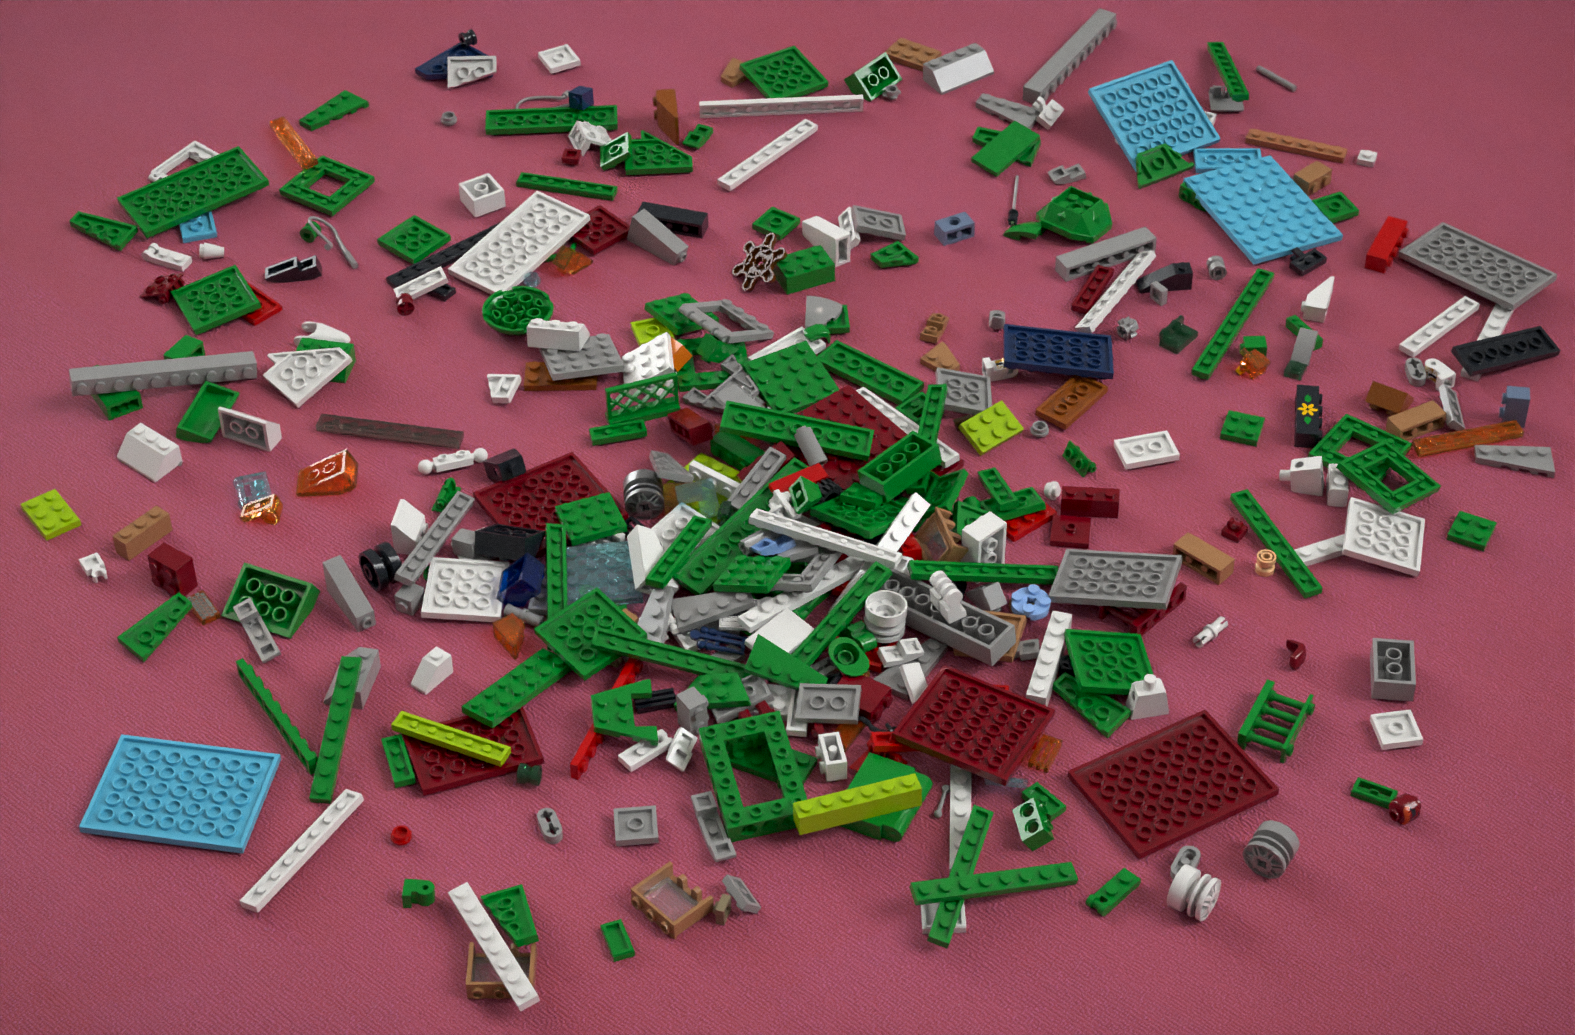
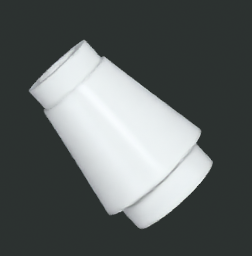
M205 242L200 244L199 258L212 259L224 257V247Z

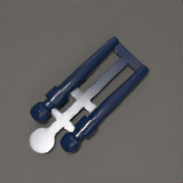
M704 626L701 627L700 632L698 630L690 632V638L694 641L698 640L697 648L699 649L706 648L709 651L716 650L744 655L745 640L748 637L717 631L714 628L708 629V627ZM719 643L741 647V650L719 646Z

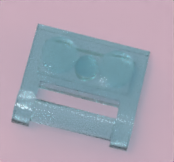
M266 471L233 479V485L237 490L239 498L238 506L240 509L246 510L252 505L273 501ZM249 484L252 495L246 497L244 486Z

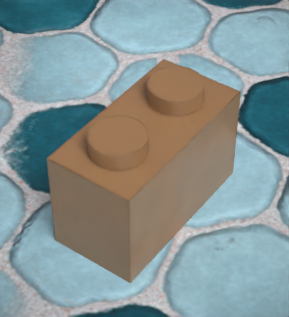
M1315 161L1296 172L1293 181L1307 196H1310L1330 184L1332 169L1319 161Z

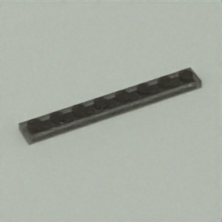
M321 414L316 424V430L320 432L459 449L464 439V431Z

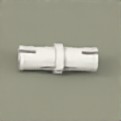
M1222 616L1218 617L1212 624H1207L1202 632L1193 637V643L1200 640L1196 646L1199 648L1203 647L1210 639H1215L1218 633L1228 626V622L1225 621L1223 624H1220L1225 618Z

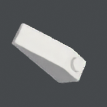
M1334 276L1329 277L1307 295L1306 301H1302L1301 312H1304L1303 319L1324 323L1333 291Z

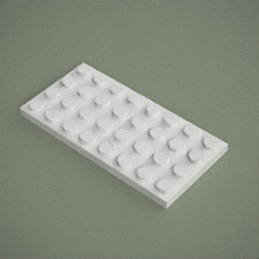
M536 191L448 268V272L450 275L491 295L501 289L503 292L512 290L513 286L520 284L590 221V215Z

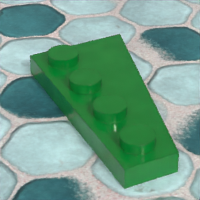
M344 90L301 118L299 124L313 131L330 124V120H339L343 118L344 114L349 112L353 114L357 112L358 108L363 107L365 109L369 107V102Z
M178 592L117 637L118 642L142 662H145L193 608L192 602Z
M760 634L757 635L744 668L746 673L799 691L800 683L826 684L828 680L827 677Z
M522 884L480 896L483 905L517 947L539 941Z

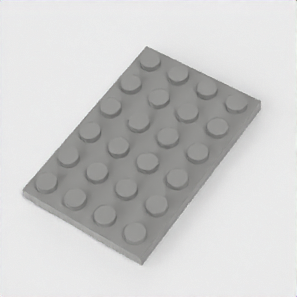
M1066 549L1048 597L1051 599V602L1059 604L1069 603L1166 610L1182 564V555Z

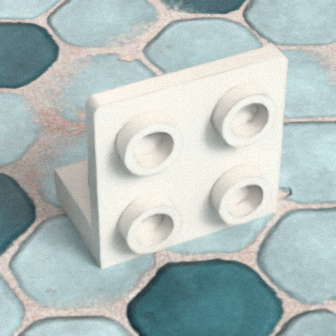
M576 121L568 135L574 149L581 150L582 156L589 149L591 143L602 146L611 141L604 127H596L586 121Z

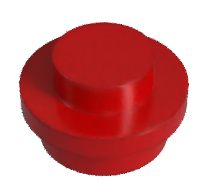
M404 825L396 826L391 833V841L396 845H406L412 839V832Z

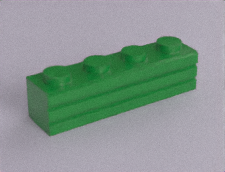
M1296 315L1286 318L1285 327L1296 336H1298L1300 327L1312 330ZM1319 335L1317 336L1313 351L1323 346V338Z

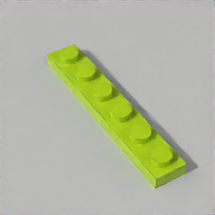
M401 711L391 724L393 731L502 767L511 754V747L404 711Z

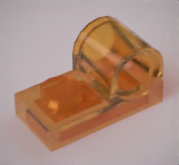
M272 494L243 504L240 518L243 522H247L261 517L265 523L275 525L280 521L283 504L276 494Z

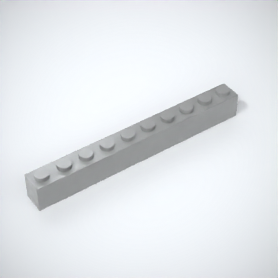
M1099 8L1023 86V100L1034 104L1040 96L1046 101L1055 92L1056 88L1079 67V64L1085 61L1087 56L1116 28V13Z
M253 351L69 369L72 396L202 384L205 381L212 383L257 378V362Z

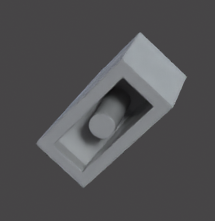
M999 582L981 585L966 592V596L979 609L984 611L999 612L1002 610L1001 606L1008 604Z

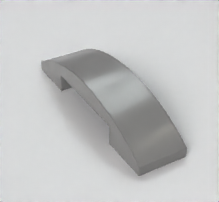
M251 598L233 606L263 664L281 655Z
M708 791L692 795L691 801L701 833L715 862L735 858V849L731 839H728L712 792Z

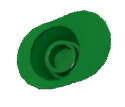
M839 637L829 645L828 653L832 663L843 674L857 677L868 671L869 659L854 640L848 637Z

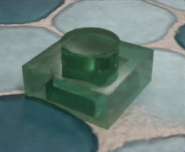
M1290 360L1284 370V376L1301 381L1307 371V364Z

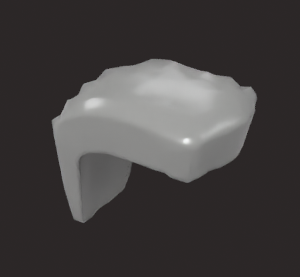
M1000 310L990 311L989 327L998 330L1003 329L1005 312Z

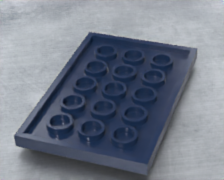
M1004 324L1003 367L1011 370L1022 369L1029 372L1040 371L1048 374L1059 373L1066 376L1077 375L1084 378L1095 377L1102 380L1113 379L1112 338L1110 335Z

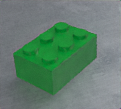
M821 245L787 254V257L779 261L773 269L776 280L787 295L835 281V264Z

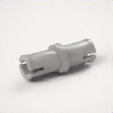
M507 604L504 609V616L519 620L521 624L527 623L538 627L545 620L543 616L531 613L526 608L520 609Z

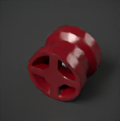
M401 293L396 297L397 312L404 316L412 314L415 309L412 296L408 293Z

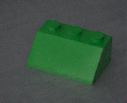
M886 52L844 79L853 94L863 95V99L869 102L885 92L886 86L895 85L903 80Z
M302 338L296 351L340 347L351 357L352 362L329 382L346 383L356 362L354 344Z

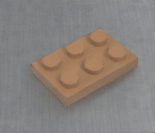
M901 37L885 51L891 61L922 72L923 63L941 57V51Z

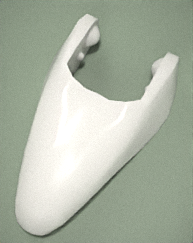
M309 321L302 323L301 327L304 331L312 332V334L309 336H296L294 338V343L297 347L302 338L344 343L351 341L349 335L323 323Z

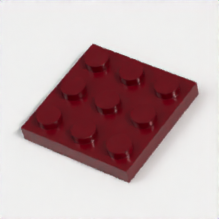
M599 205L586 212L590 215V221L570 239L595 255L626 238L630 225Z

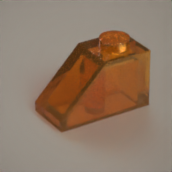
M562 245L552 263L558 267L557 270L566 275L568 272L574 275L591 265L593 260L576 250Z
M511 613L492 624L495 639L515 660L519 656L525 639V625L521 619H518Z

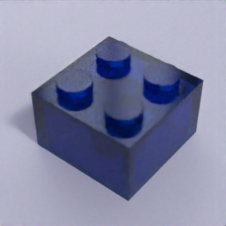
M527 552L502 571L496 599L504 605L511 604L518 608L520 606L523 607L528 600L537 597L541 592L545 565Z

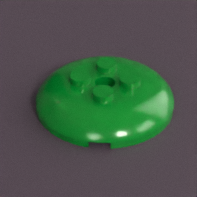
M513 286L512 290L504 292L501 289L490 295L482 308L483 318L489 327L502 334L514 336L526 335L527 326L532 319L540 318L550 321L554 312V306L549 295L542 290L528 286Z

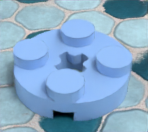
M1032 584L1012 593L1011 610L1014 614L1026 615L1030 620H1040L1049 613L1051 599L1038 585Z

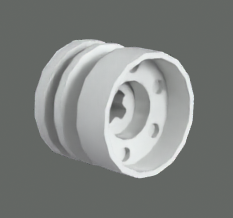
M889 590L876 591L867 597L864 623L866 624V629L874 635L877 642L893 643L903 637L908 607L905 598L897 592Z
M1185 864L1178 871L1167 895V906L1180 912L1187 908L1188 916L1193 917L1195 915L1197 920L1204 921L1217 902L1221 890V880L1211 878L1209 874H1205L1201 878V871Z

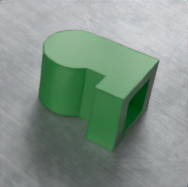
M862 620L847 627V637L854 640L864 653L877 647L876 638L866 629V624Z
M420 879L404 880L402 892L403 908H412V903L429 906L435 902V886L431 881Z

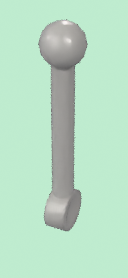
M949 785L942 786L943 793L938 809L934 812L936 818L942 816L941 810L946 794L950 792Z

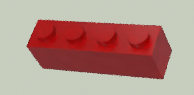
M1391 216L1387 217L1366 254L1364 268L1380 273H1385L1388 267L1391 268L1393 257H1397L1399 248L1403 246L1404 238L1407 239L1408 221Z

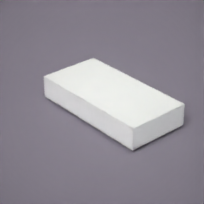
M919 662L903 664L899 667L912 704H915L928 687Z

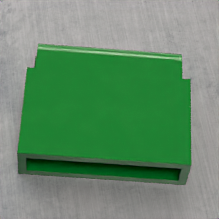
M869 752L847 790L915 773L922 787L923 803L933 783L928 776L915 772L914 767ZM921 806L840 826L880 841L884 838L893 842H899Z

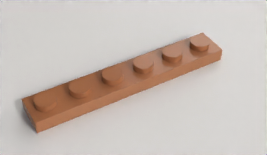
M1251 128L1245 140V143L1338 163L1344 162L1348 150L1340 146L1327 145L1325 143Z

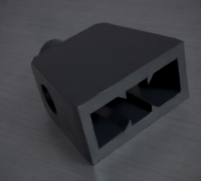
M515 448L483 460L489 479L506 481L526 473L522 455Z

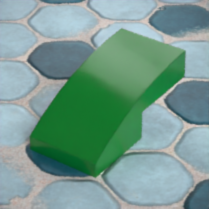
M697 124L693 132L689 131L683 141V145L699 149L714 132L713 128Z

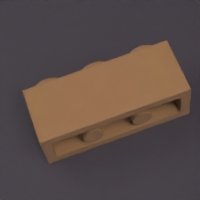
M1432 400L1388 417L1385 431L1409 441L1443 428L1447 413Z
M156 505L114 534L112 537L116 553L130 561L170 533L173 529L169 513Z
M1187 532L1174 543L1172 555H1182V564L1214 583L1220 585L1233 574L1234 558L1191 533Z

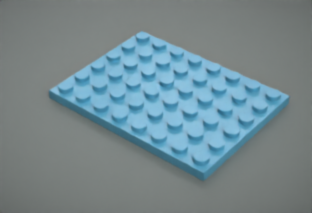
M1271 155L1190 176L1183 180V182H1186L1187 188L1192 189L1196 193L1195 198L1200 201V204L1253 265L1294 254L1291 250L1296 247L1301 251L1341 241L1343 238V234L1327 219Z
M121 734L80 823V832L243 854L280 764V754Z

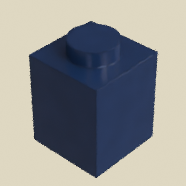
M578 86L568 92L570 108L584 110L594 104L593 88Z

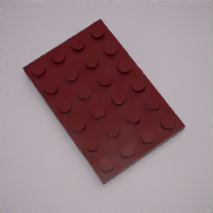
M523 706L494 728L467 715L439 722L440 724L511 747V754L502 767L402 734L423 796L544 764L543 755Z

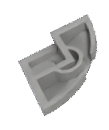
M807 296L805 329L814 324L827 326V322L831 318L835 321L842 312V304L822 297Z

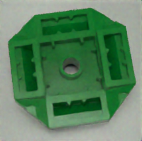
M1072 186L1058 196L1052 197V200L1046 206L1036 212V220L1042 227L1073 240H1086L1088 243H1094L1112 229V219L1108 204L1103 199L1093 196L1091 192L1086 193Z

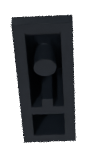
M1190 262L1172 263L1137 279L1139 293H1150L1151 283L1158 281L1168 291L1191 290L1193 271Z

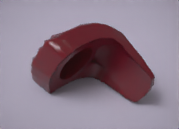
M1287 639L1286 648L1293 653L1290 656L1289 666L1293 670H1297L1305 661L1306 647L1304 643Z

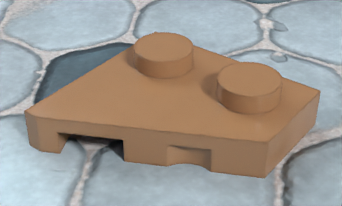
M733 57L721 75V82L733 88L747 80L748 78L739 69L740 64L743 62Z

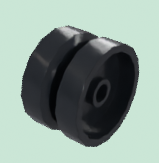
M384 541L374 546V550L367 549L359 553L358 558L361 570L374 590L380 591L388 587L389 582L391 584L399 582L394 577L402 563L398 554L388 542Z

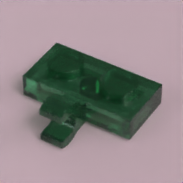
M724 501L720 504L717 519L720 520L718 523L720 527L735 512L731 508V501Z

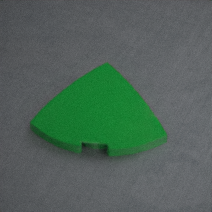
M1036 221L1024 222L1007 229L1004 232V236L1015 240H1020L1022 236L1036 240L1039 235L1042 236L1046 228Z

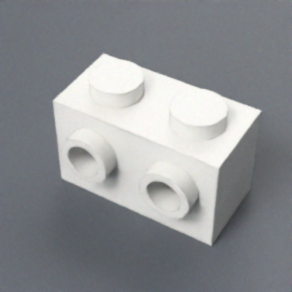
M839 732L819 734L815 753L817 759H821L819 762L821 774H825L827 782L847 779V759Z

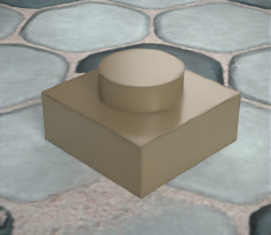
M722 894L720 901H716L713 908V914L716 915V924L724 926L731 912V896Z

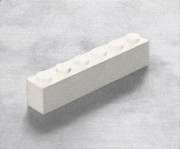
M1052 611L1026 693L1027 699L1047 707L1053 691V683L1056 681L1059 672L1060 659L1063 657L1066 649L1064 631L1065 629H1071L1072 614Z

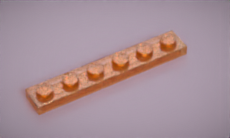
M284 116L269 121L272 131L302 170L310 169L318 164L315 155Z
M1517 420L1413 439L1412 447L1418 457L1470 448L1475 445L1522 438L1524 431Z

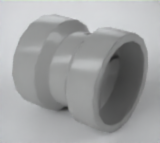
M1212 256L1207 260L1206 265L1210 277L1214 280L1223 279L1227 274L1223 258L1221 256Z

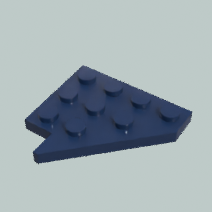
M458 43L416 67L415 74L426 80L448 79L447 57L488 55L470 45L468 48H463ZM490 75V76H487V77H484V78H492L493 75Z

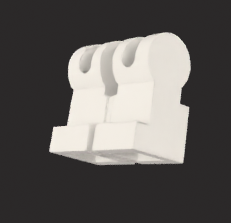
M943 571L933 573L930 577V583L933 588L929 589L932 604L949 624L966 617V610L960 604L963 599L962 593Z

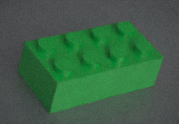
M911 431L857 471L860 484L882 495L883 501L889 502L942 463L939 444Z

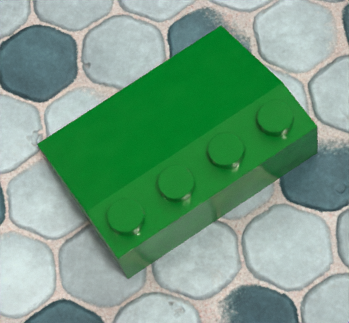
M244 562L221 616L241 623L233 606L251 598L268 631L291 639L313 610L320 590L312 583Z

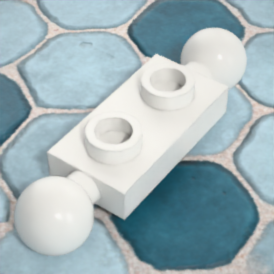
M478 448L474 453H470L469 450H459L453 454H441L434 457L433 462L422 460L418 464V470L420 473L427 475L433 469L441 472L474 465V460L478 463H483V460L488 458V453L485 449Z

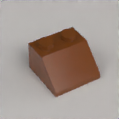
M1373 381L1365 402L1370 404L1369 408L1379 411L1380 408L1387 410L1386 414L1392 416L1408 410L1414 398L1406 392Z

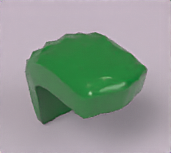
M814 324L804 330V336L810 342L823 337L827 339L828 343L831 342L830 331L826 325Z

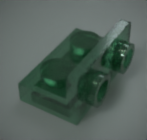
M1180 315L1160 331L1159 346L1178 354L1198 337V331L1184 325V316Z

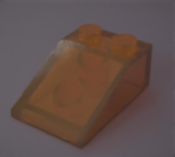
M344 449L299 470L296 495L298 497L341 495L354 490V488H357L359 463L347 449Z

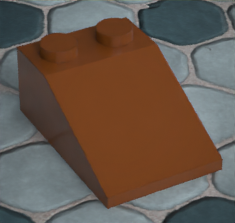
M656 90V96L653 97V107L656 106L657 110H653L654 120H657L658 127L676 145H679L676 90Z

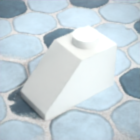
M436 646L422 658L412 679L411 687L427 695L453 673L451 655Z

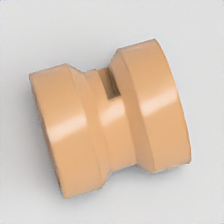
M1267 549L1259 551L1257 553L1255 571L1262 577H1269L1275 572L1276 554Z

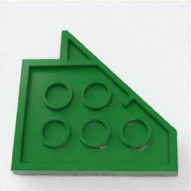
M641 130V139H632V157L625 161L626 175L693 172L692 156Z

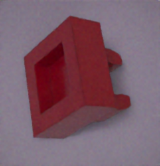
M1231 517L1221 530V536L1238 543L1247 533L1248 527L1244 525L1243 521L1236 522L1234 517Z

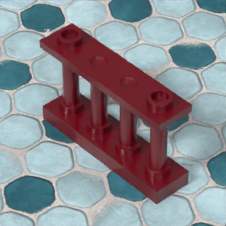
M1180 582L1173 588L1166 610L1130 607L1141 614L1138 618H1132L1115 606H1099V619L1102 620L1108 614H1112L1130 625V633L1143 636L1185 601L1187 586Z

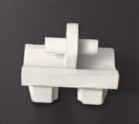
M779 489L773 491L774 495L769 500L770 504L768 505L771 508L770 513L793 520L801 517L802 514H797L795 508L791 507L792 498L788 491L782 493Z

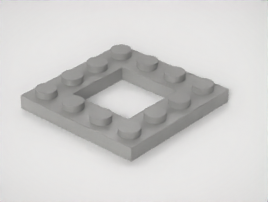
M817 546L818 554L791 562H807L809 564L801 574H783L770 592L775 590L813 592L842 553ZM763 555V556H764V557H774V556H776V555Z

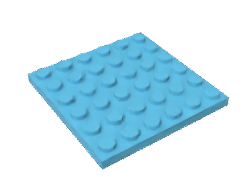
M1173 60L1106 82L1088 90L1089 96L1135 172H1137L1136 155L1165 143L1172 150L1185 155L1193 152L1195 148H1204L1218 143L1221 139Z

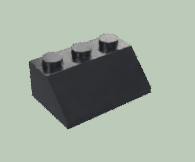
M493 524L475 531V554H481L484 558L499 557V560L502 561L513 559L516 560V563H527V560L535 558L545 537V531Z

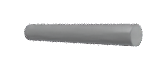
M1260 65L1257 66V72L1293 92L1296 91V85Z

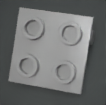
M1213 85V87L1209 88L1211 111H1244L1243 102L1232 101L1228 91H1225V85L1223 87Z

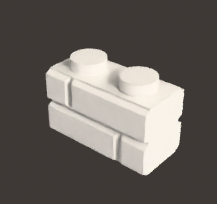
M1329 464L1326 478L1327 505L1345 507L1347 506L1349 493L1348 477L1344 476L1336 468L1338 464Z

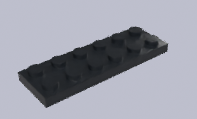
M1541 326L1453 346L1451 353L1468 375L1472 377L1558 356L1561 350Z

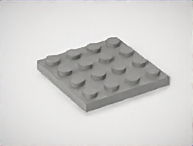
M600 333L596 336H590L580 351L539 348L553 381L624 372V364L609 334Z

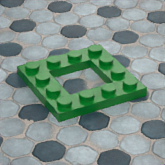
M322 155L281 187L279 193L286 198L333 217L375 182V178L370 174ZM325 174L346 183L330 197L309 189L312 184Z
M701 337L676 340L692 355L686 364L677 371L679 392H687L692 388L698 390L716 389L731 376L725 370L695 373L693 356L699 355L696 351L703 339ZM736 342L733 344L739 347V349L732 355L735 356L736 361L742 366L743 363L748 362L745 342Z
M1345 414L1308 453V457L1322 456L1323 466L1328 468L1329 464H1338L1340 461L1349 458L1338 453V451L1352 436L1373 446L1385 440L1404 456L1411 449L1412 443ZM1383 463L1368 471L1379 481H1382L1392 469L1386 463Z
M1385 440L1340 461L1336 467L1344 476L1348 477L1357 487L1365 491L1392 515L1438 492L1441 485ZM1386 463L1409 484L1392 491L1368 470Z

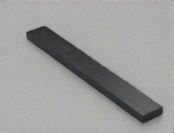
M499 223L386 277V282L395 289L440 266L444 268L456 262Z

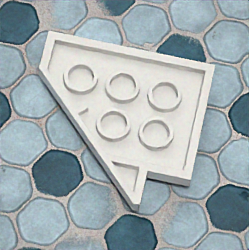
M340 347L269 353L267 356L275 365L264 373L263 377L299 408L348 366L352 359Z

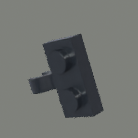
M1296 247L1291 250L1294 255L1290 257L1289 268L1302 277L1325 264L1327 257L1316 249L1304 254Z

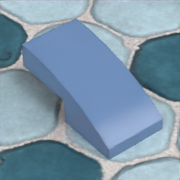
M783 534L774 541L764 538L750 548L760 555H775L797 545L793 538Z

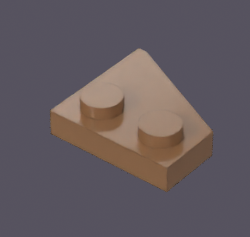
M943 341L920 358V364L936 372L937 367L955 371L960 370V364Z

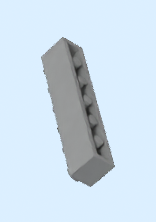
M1143 227L1056 256L1055 271L1067 282L1092 273L1097 265L1111 267L1134 259L1139 252L1152 250L1155 252L1157 238L1147 227Z

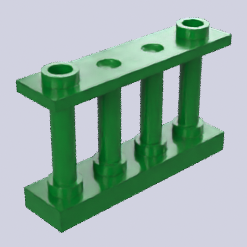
M1267 679L1238 733L1237 744L1243 750H1245L1248 743L1255 742L1281 751L1280 763L1284 764L1287 756L1291 757L1293 753V744L1308 715L1312 716L1314 712V695L1310 694L1304 703L1277 694L1274 691L1275 682ZM1275 701L1299 709L1301 712L1299 716H1295L1269 707V702L1273 703ZM1270 715L1294 725L1289 730L1263 721L1262 716ZM1261 728L1287 737L1283 744L1257 735L1254 731Z

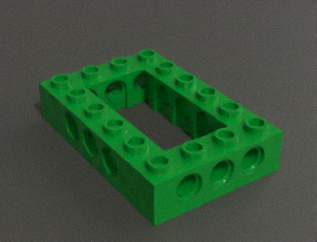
M780 711L699 728L700 746L728 839L730 838L731 842H737L797 828L793 820V803L807 800V796ZM767 744V754L771 757L772 769L776 773L778 789H781L782 799L743 807L728 752L735 753L737 750L750 747L754 749L759 745Z

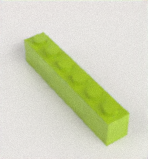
M914 773L793 803V820L799 835L921 806L922 787Z

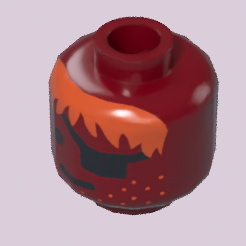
M1402 794L1390 802L1389 816L1393 821H1397L1402 825L1408 824L1419 817L1421 803L1414 795Z

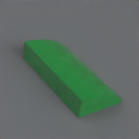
M205 381L177 426L176 438L196 443L212 442L221 427L218 408L232 409L240 393Z

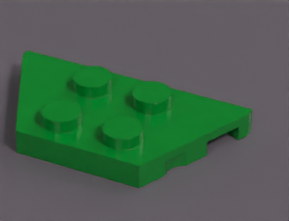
M1165 143L1138 153L1135 157L1138 188L1142 189L1193 169L1194 163H1188L1182 159L1180 153L1172 150Z
M737 672L698 675L687 688L689 689L694 686L701 695L707 698L709 704L707 709L751 706L750 699ZM677 701L674 703V708H675L676 711H677Z

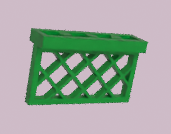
M676 372L605 388V418L608 425L643 419L645 422L666 417L669 413L681 410ZM673 379V382L668 387L663 385L666 381ZM654 384L655 386L651 391L646 389L648 385ZM662 388L664 389L663 393L660 396L656 395L655 393L658 389ZM631 389H638L633 395L628 393ZM642 392L646 393L647 395L642 400L637 398ZM612 393H620L616 399L610 397ZM669 393L673 394V397L665 398ZM624 396L628 397L629 399L625 404L620 403ZM651 397L656 399L655 401L646 403ZM634 401L639 403L638 405L629 407ZM616 405L621 407L618 410L611 411Z

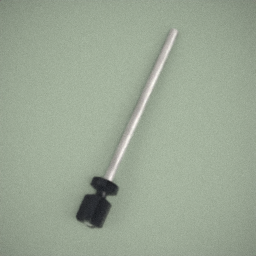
M1018 175L1015 177L1012 209L1008 212L1007 221L1010 226L1012 224L1016 225L1018 221V211L1015 210L1019 181Z

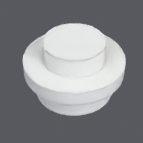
M1056 481L1048 482L1044 488V495L1049 500H1055L1061 493L1060 485Z

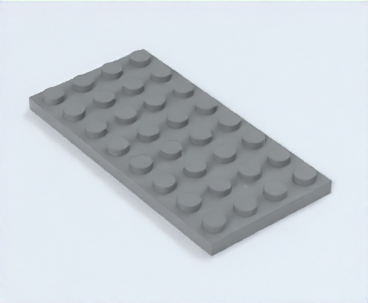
M1444 222L1399 251V257L1407 262L1415 264L1511 310L1516 309L1557 280L1556 273Z

